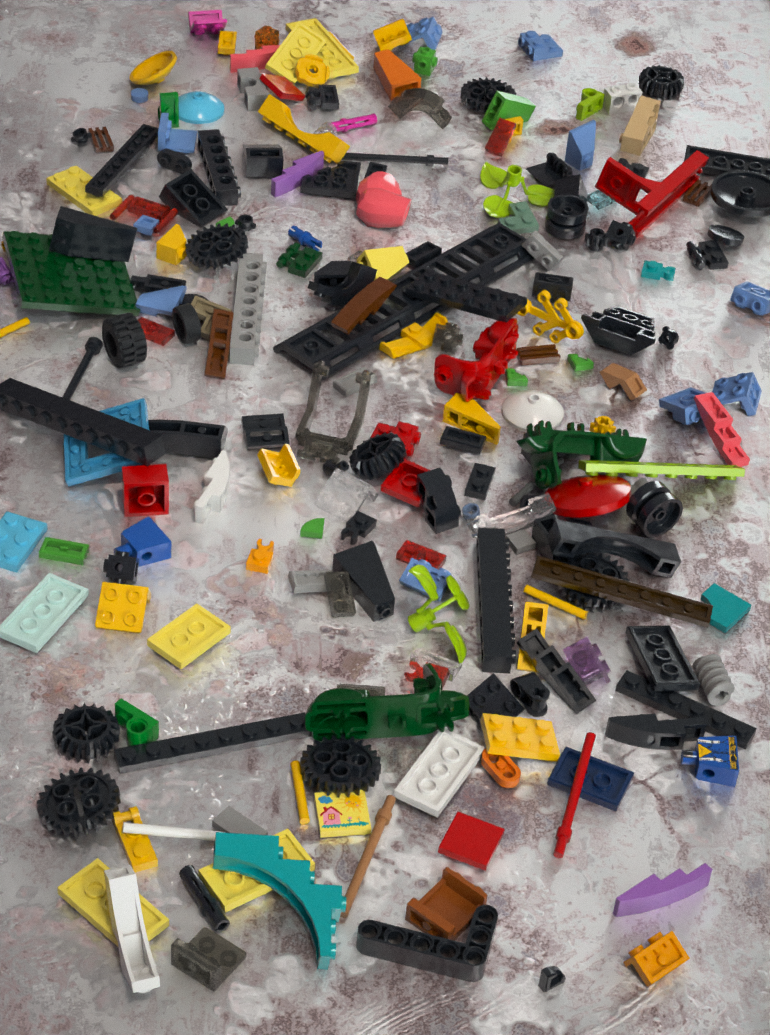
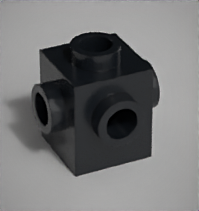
M615 220L611 222L604 236L608 238L611 246L618 250H628L629 246H632L636 240V234L632 225L627 222L619 223Z
M116 551L115 555L109 554L108 559L104 560L103 572L106 573L107 578H112L111 583L125 584L126 580L137 581L139 558L129 557V552ZM120 564L123 566L121 571L118 569Z

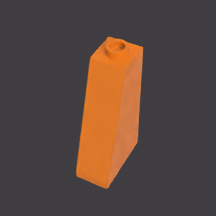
M387 49L374 53L373 68L391 101L420 93L421 77L393 52Z

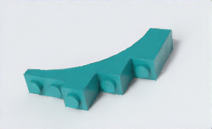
M216 832L213 869L232 871L254 878L271 887L285 898L300 915L310 933L316 953L317 969L328 970L330 960H335L336 943H331V935L335 936L336 922L339 923L341 912H346V896H342V886L314 884L315 871H310V861L283 859V846H279V836Z

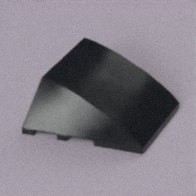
M619 306L604 309L603 313L595 311L592 313V316L587 314L581 315L582 322L596 344L629 355H633L655 344V321L652 317Z

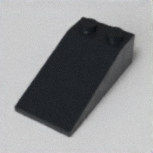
M60 206L49 251L73 257L129 262L137 228Z

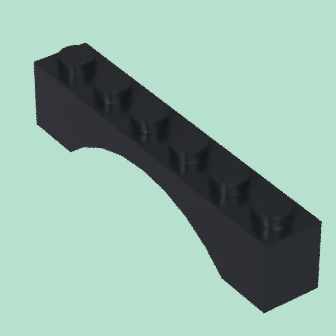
M555 520L547 534L553 555L574 558L584 553H606L627 559L643 567L651 574L672 578L681 563L674 543L561 520Z

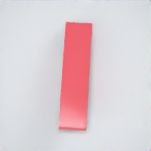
M280 45L262 46V49L246 50V54H230V72H237V69L258 67L259 70L266 69L267 62Z
M713 392L695 395L694 400L704 425L727 465L747 466L750 458L740 446L741 437L731 426L733 422L731 415Z

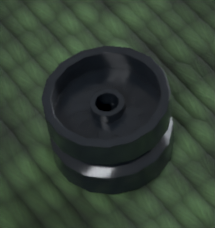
M562 194L554 196L549 200L547 206L546 230L549 234L561 239L579 238L586 229L588 204L583 199L573 195Z
M651 481L638 488L630 497L626 507L627 516L649 537H658L671 530L679 521L683 511L682 502L660 481Z

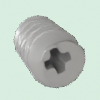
M710 654L695 660L692 667L701 683L708 702L714 706L727 703L735 687L731 683V678L728 676L721 657L717 654Z

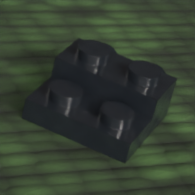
M536 272L532 296H536L535 298L537 299V295L542 290H547L551 295V299H555V301L559 298L570 301L574 277Z

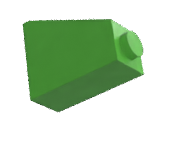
M496 91L482 122L490 130L499 129L503 119L521 116L524 123L529 121L536 105L526 97Z

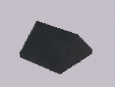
M580 174L554 182L553 197L562 194L573 195L587 203L588 194Z

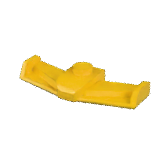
M436 312L423 327L415 322L401 330L402 338L387 343L381 342L379 349L393 359L426 350L449 328L448 320L445 316Z

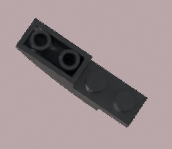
M656 714L616 716L608 718L605 734L607 738L631 746L657 750L683 749L684 742L697 741L699 737H704L707 723L705 717L658 721Z

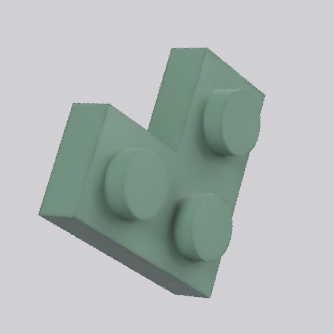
M527 201L510 203L508 210L511 217L498 219V223L503 224L518 234L539 230V224Z

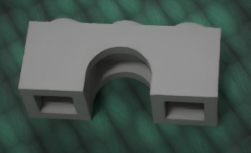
M258 67L237 69V85L240 93H244V103L247 111H258L268 95H271L268 92L267 86L259 79L261 74Z

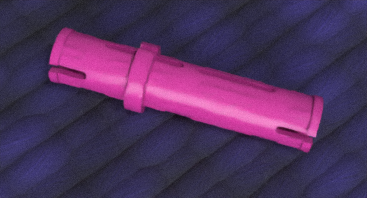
M373 113L350 119L341 118L339 121L326 123V131L330 133L342 131L344 133L350 129L376 125L377 116Z

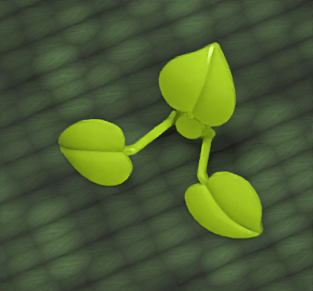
M485 162L480 174L481 183L489 189H496L499 186L507 185L504 198L492 195L484 200L483 208L485 212L495 218H505L511 215L508 207L513 202L506 200L510 187H516L521 182L525 195H529L528 201L538 207L548 206L549 200L553 197V189L537 184L530 185L527 189L524 177H521L522 168L518 165H510L506 172Z
M415 565L408 572L412 573L419 580L430 598L420 608L416 609L417 612L408 616V622L416 633L425 628L429 631L432 628L444 627L455 648L460 664L464 661L467 654L463 638L454 625L451 626L449 622L433 624V621L436 620L434 613L457 600L462 610H468L470 607L469 601L453 576L449 575L446 577V582L454 596L433 609H426L432 601L438 599L437 587L428 569L423 565Z

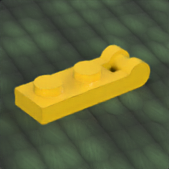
M137 806L128 808L126 812H113L114 819H112V823L128 863L134 872L157 867L158 859L148 835L122 833L123 822L131 821V823L143 824Z

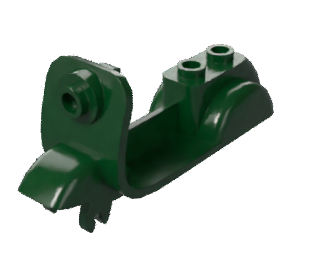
M541 420L534 426V431L532 423L528 424V438L517 440L516 442L523 450L530 453L531 468L536 485L540 489H547L562 483L560 473L562 469L559 468L556 452L588 455L590 460L639 462L645 450L647 439L630 437L627 429H624L623 432L621 429H617L616 433L613 432L611 434L610 432L605 434L584 431V423L577 424L576 431L574 422L567 424V431L553 430L550 421H547L544 427V421Z
M427 663L423 665V678L413 679L414 694L370 696L368 690L333 688L322 692L307 709L305 727L307 731L313 732V738L317 741H322L323 736L331 740L332 735H335L337 739L344 735L346 740H349L352 736L354 740L419 736L430 734L437 730L444 732L445 727H448V730L452 732L454 730L453 721L464 719L469 715V697L460 692L442 690L441 678H439L434 667Z

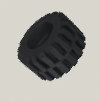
M124 313L103 321L102 339L110 360L117 368L128 367L146 360L147 342L141 324L132 313Z

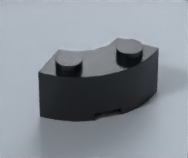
M440 467L418 474L416 492L423 504L425 521L435 534L459 527V517L461 516L460 507L457 505L451 487V478L449 475H445Z

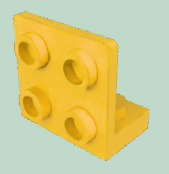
M102 582L95 622L96 628L142 633L146 604L150 603L151 600L149 587Z

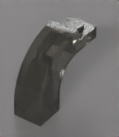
M407 89L394 97L388 106L400 119L410 111L425 112L442 129L452 119L450 113L442 107L445 100L436 93L426 89Z

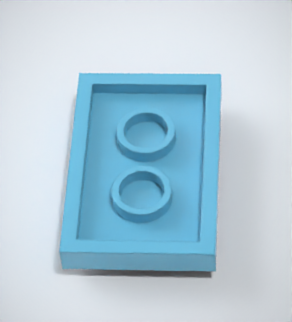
M6 511L0 519V568L17 573L47 532V523Z

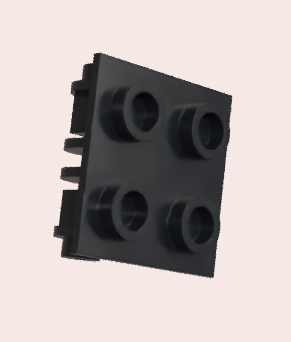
M551 152L547 154V161L545 163L526 168L529 173L546 187L554 186L556 180L574 176L572 168L561 158H558L555 153Z
M494 673L467 695L469 697L468 716L476 714L479 719H481L483 713L517 717L525 710Z

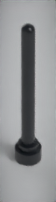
M90 337L85 344L86 353L63 394V398L71 399L92 357L100 353L103 343L99 338Z

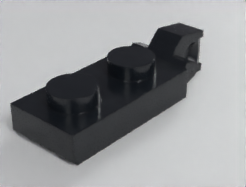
M150 274L147 277L132 275L130 280L135 291L147 293L186 286V280Z

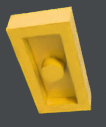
M220 31L218 54L226 56L235 54L237 32Z

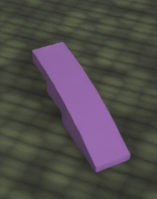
M319 151L294 160L293 166L283 169L282 175L271 179V195L276 198L301 186L303 176L308 174L310 176L316 175L317 171L323 168L324 152Z
M706 863L689 874L684 873L679 868L662 880L655 874H652L616 898L613 915L615 917L640 914L685 899L709 885L713 869Z

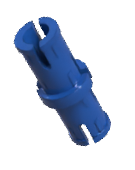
M294 225L291 228L295 232L289 229L288 235L296 239L300 245L313 248L316 251H319V249L315 246L322 248V241L314 238L310 232L303 231Z

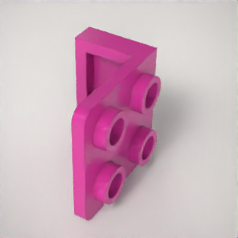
M222 10L188 12L190 33H195V35H203L205 32L219 34L227 25V19L222 17Z

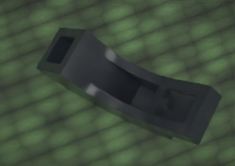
M352 261L346 278L340 284L325 286L309 281L308 289L314 291L313 295L322 297L321 301L325 303L344 306L356 294L374 281L377 269Z

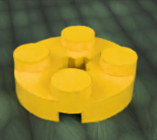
M308 54L298 60L295 66V73L300 84L318 88V85H324L328 80L330 69L328 65L326 66L323 63L324 60L322 58Z

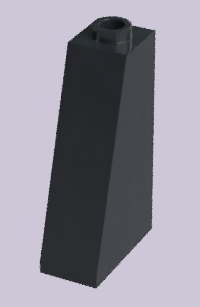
M369 541L333 554L332 570L371 620L376 622L393 615L395 597L375 543Z

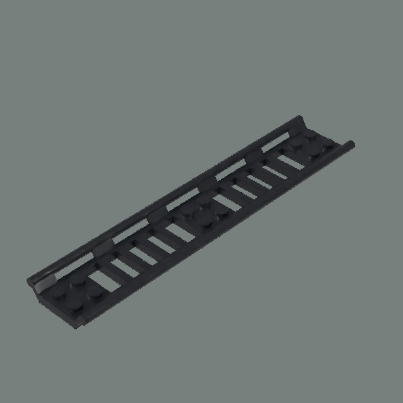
M497 223L391 281L397 287L388 299L401 306V310L396 311L383 303L378 312L386 316L385 319L370 313L365 320L371 323L372 326L369 327L364 323L362 325L357 323L353 329L358 334L355 335L350 332L348 335L331 325V321L342 310L340 309L275 345L273 350L277 354L283 350L311 368L316 380L322 382L379 349L381 342L387 343L400 337L401 330L415 322L421 325L431 319L436 312L441 313L450 308L438 305L415 318L414 313L433 302L406 295L405 288L425 271L438 273L433 270V268H437L451 277L464 279L468 282L479 277L480 282L476 284L488 286L535 258L522 246L527 240L525 237L503 224ZM478 245L493 254L494 257L490 259L472 247ZM462 253L466 255L467 257L479 263L480 265H475L474 263L470 262L469 260L465 259L459 254ZM517 255L518 260L494 272V267ZM446 261H451L452 263L456 264L457 266H459L467 272L463 273L462 271L453 267ZM399 323L400 327L374 342L373 336ZM328 329L343 339L344 342L337 344L320 333V331ZM357 347L358 351L331 366V360Z

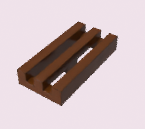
M106 126L102 127V130L96 127L95 131L92 128H88V133L92 134L90 139L96 153L114 151V145ZM102 135H104L108 147L106 146ZM95 136H98L102 148H99Z
M698 179L685 193L683 201L699 207L711 194L712 184L708 186V182L701 184L702 180Z
M555 344L517 348L518 359L522 366L560 362L561 356L558 354Z

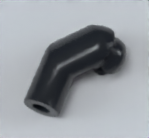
M330 459L323 464L322 468L325 474L338 478L349 469V465L344 460L337 465L336 462L332 464Z

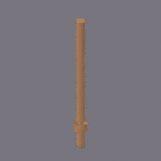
M387 795L382 808L378 810L375 816L376 823L345 894L346 912H341L340 917L342 918L348 917L383 830L392 818L391 811L396 801V798L392 795Z

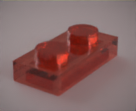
M499 118L485 146V150L502 157L515 131L516 123Z
M406 540L398 550L396 560L409 564L411 558L418 561L423 559L439 570L445 564L447 555Z

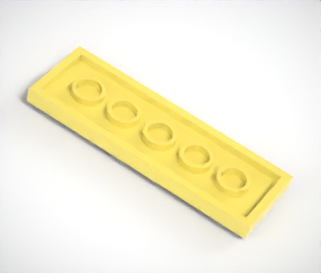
M316 18L300 21L327 40L317 56L324 60L323 63L326 66L328 65L330 69L329 78L349 76L359 72V66ZM298 21L286 23L285 30L290 33Z

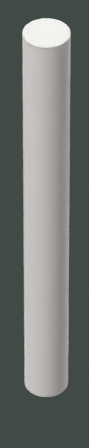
M123 822L122 833L215 841L216 832H221Z

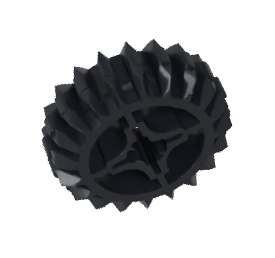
M660 65L646 67V69L642 70L638 79L641 91L645 95H650L651 98L655 97L663 100L667 98L670 100L679 96L684 88L682 73L676 69L673 70L672 67L668 68Z
M385 432L381 435L377 434L375 437H370L368 440L363 441L361 445H357V449L352 451L349 457L350 467L358 478L363 480L379 479L380 476H386L387 473L393 472V469L399 467V464L404 461L406 457L405 445L401 438L392 432L388 434Z
M84 702L83 706L78 707L74 704L72 710L66 708L64 714L58 715L57 720L54 721L52 736L56 749H59L61 755H66L68 760L76 758L78 763L81 760H86L89 763L90 759L99 761L100 756L107 758L109 752H114L115 745H118L120 727L117 717L113 716L111 710L106 711L104 706L97 708L95 703L92 706H87Z

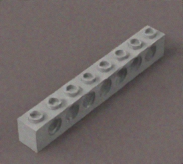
M245 253L243 258H239L229 364L254 365L255 357H259L267 262H263V254Z

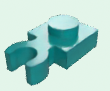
M644 260L641 277L660 280L661 277L667 281H673L676 268L671 266L663 267L662 263Z

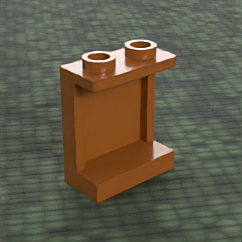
M446 867L443 870L442 879L420 900L413 897L407 903L405 920L423 933L455 941L471 925L476 908L480 905H486L488 895L479 886H475L463 878L460 873Z

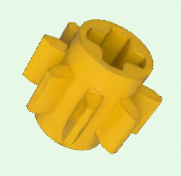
M599 416L595 418L594 422L590 423L589 431L603 434L610 432L611 434L616 431V427L613 426L614 421L609 417Z

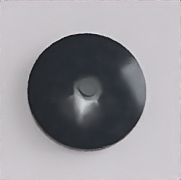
M745 170L722 173L712 182L711 197L718 206L730 213L745 217L770 215V177Z

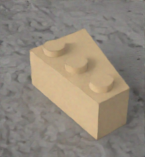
M640 96L624 133L620 135V151L638 156L642 154L656 130L660 100Z

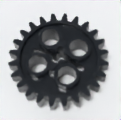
M486 77L485 80L479 78V80L472 79V82L467 81V84L464 83L463 87H461L460 98L462 102H465V106H470L469 109L476 108V112L482 110V113H485L496 91L513 95L517 93L512 88V85H507V82L501 83V80L495 81L494 78L489 80Z
M218 223L217 227L211 224L208 229L203 227V231H196L197 235L191 234L192 239H187L188 244H185L189 262H192L194 266L198 264L199 268L205 266L206 270L210 266H213L214 270L217 266L224 268L225 264L231 266L232 261L237 263V258H243V254L247 253L246 249L249 248L245 231H241L240 227L235 228L234 224L229 227L228 223L224 226Z
M584 553L574 558L566 557L565 561H561L562 563L630 582V579L627 578L628 572H623L624 566H617L618 560L611 562L610 555L604 558L602 553H599L597 556L594 553L589 555ZM557 586L558 590H562L561 596H568L567 602L574 600V606L577 607L582 604L583 610H586L589 606L593 612H595L596 607H599L603 612L605 606L613 609L614 604L620 605L619 602Z
M332 735L331 740H328L323 736L322 742L314 740L313 746L307 745V751L303 750L300 760L301 775H304V781H310L309 787L318 786L317 792L327 790V796L332 792H335L338 798L341 793H345L347 797H350V792H354L359 796L360 789L368 792L369 786L374 787L375 781H379L381 758L377 757V750L371 751L370 744L363 746L364 740L354 742L353 736L346 740L344 735L340 739Z
M81 767L78 773H74L71 769L68 776L60 773L61 779L56 780L52 778V786L44 785L45 792L39 793L40 800H37V812L42 825H46L48 831L54 829L55 835L63 831L65 837L71 832H74L75 837H78L81 831L88 835L91 828L97 832V825L99 824L107 826L106 818L114 819L113 812L119 811L118 804L121 803L120 791L115 779H111L109 773L103 775L101 769L94 773L93 768L84 772ZM76 787L78 788L84 810V816L82 817L79 814L73 791Z

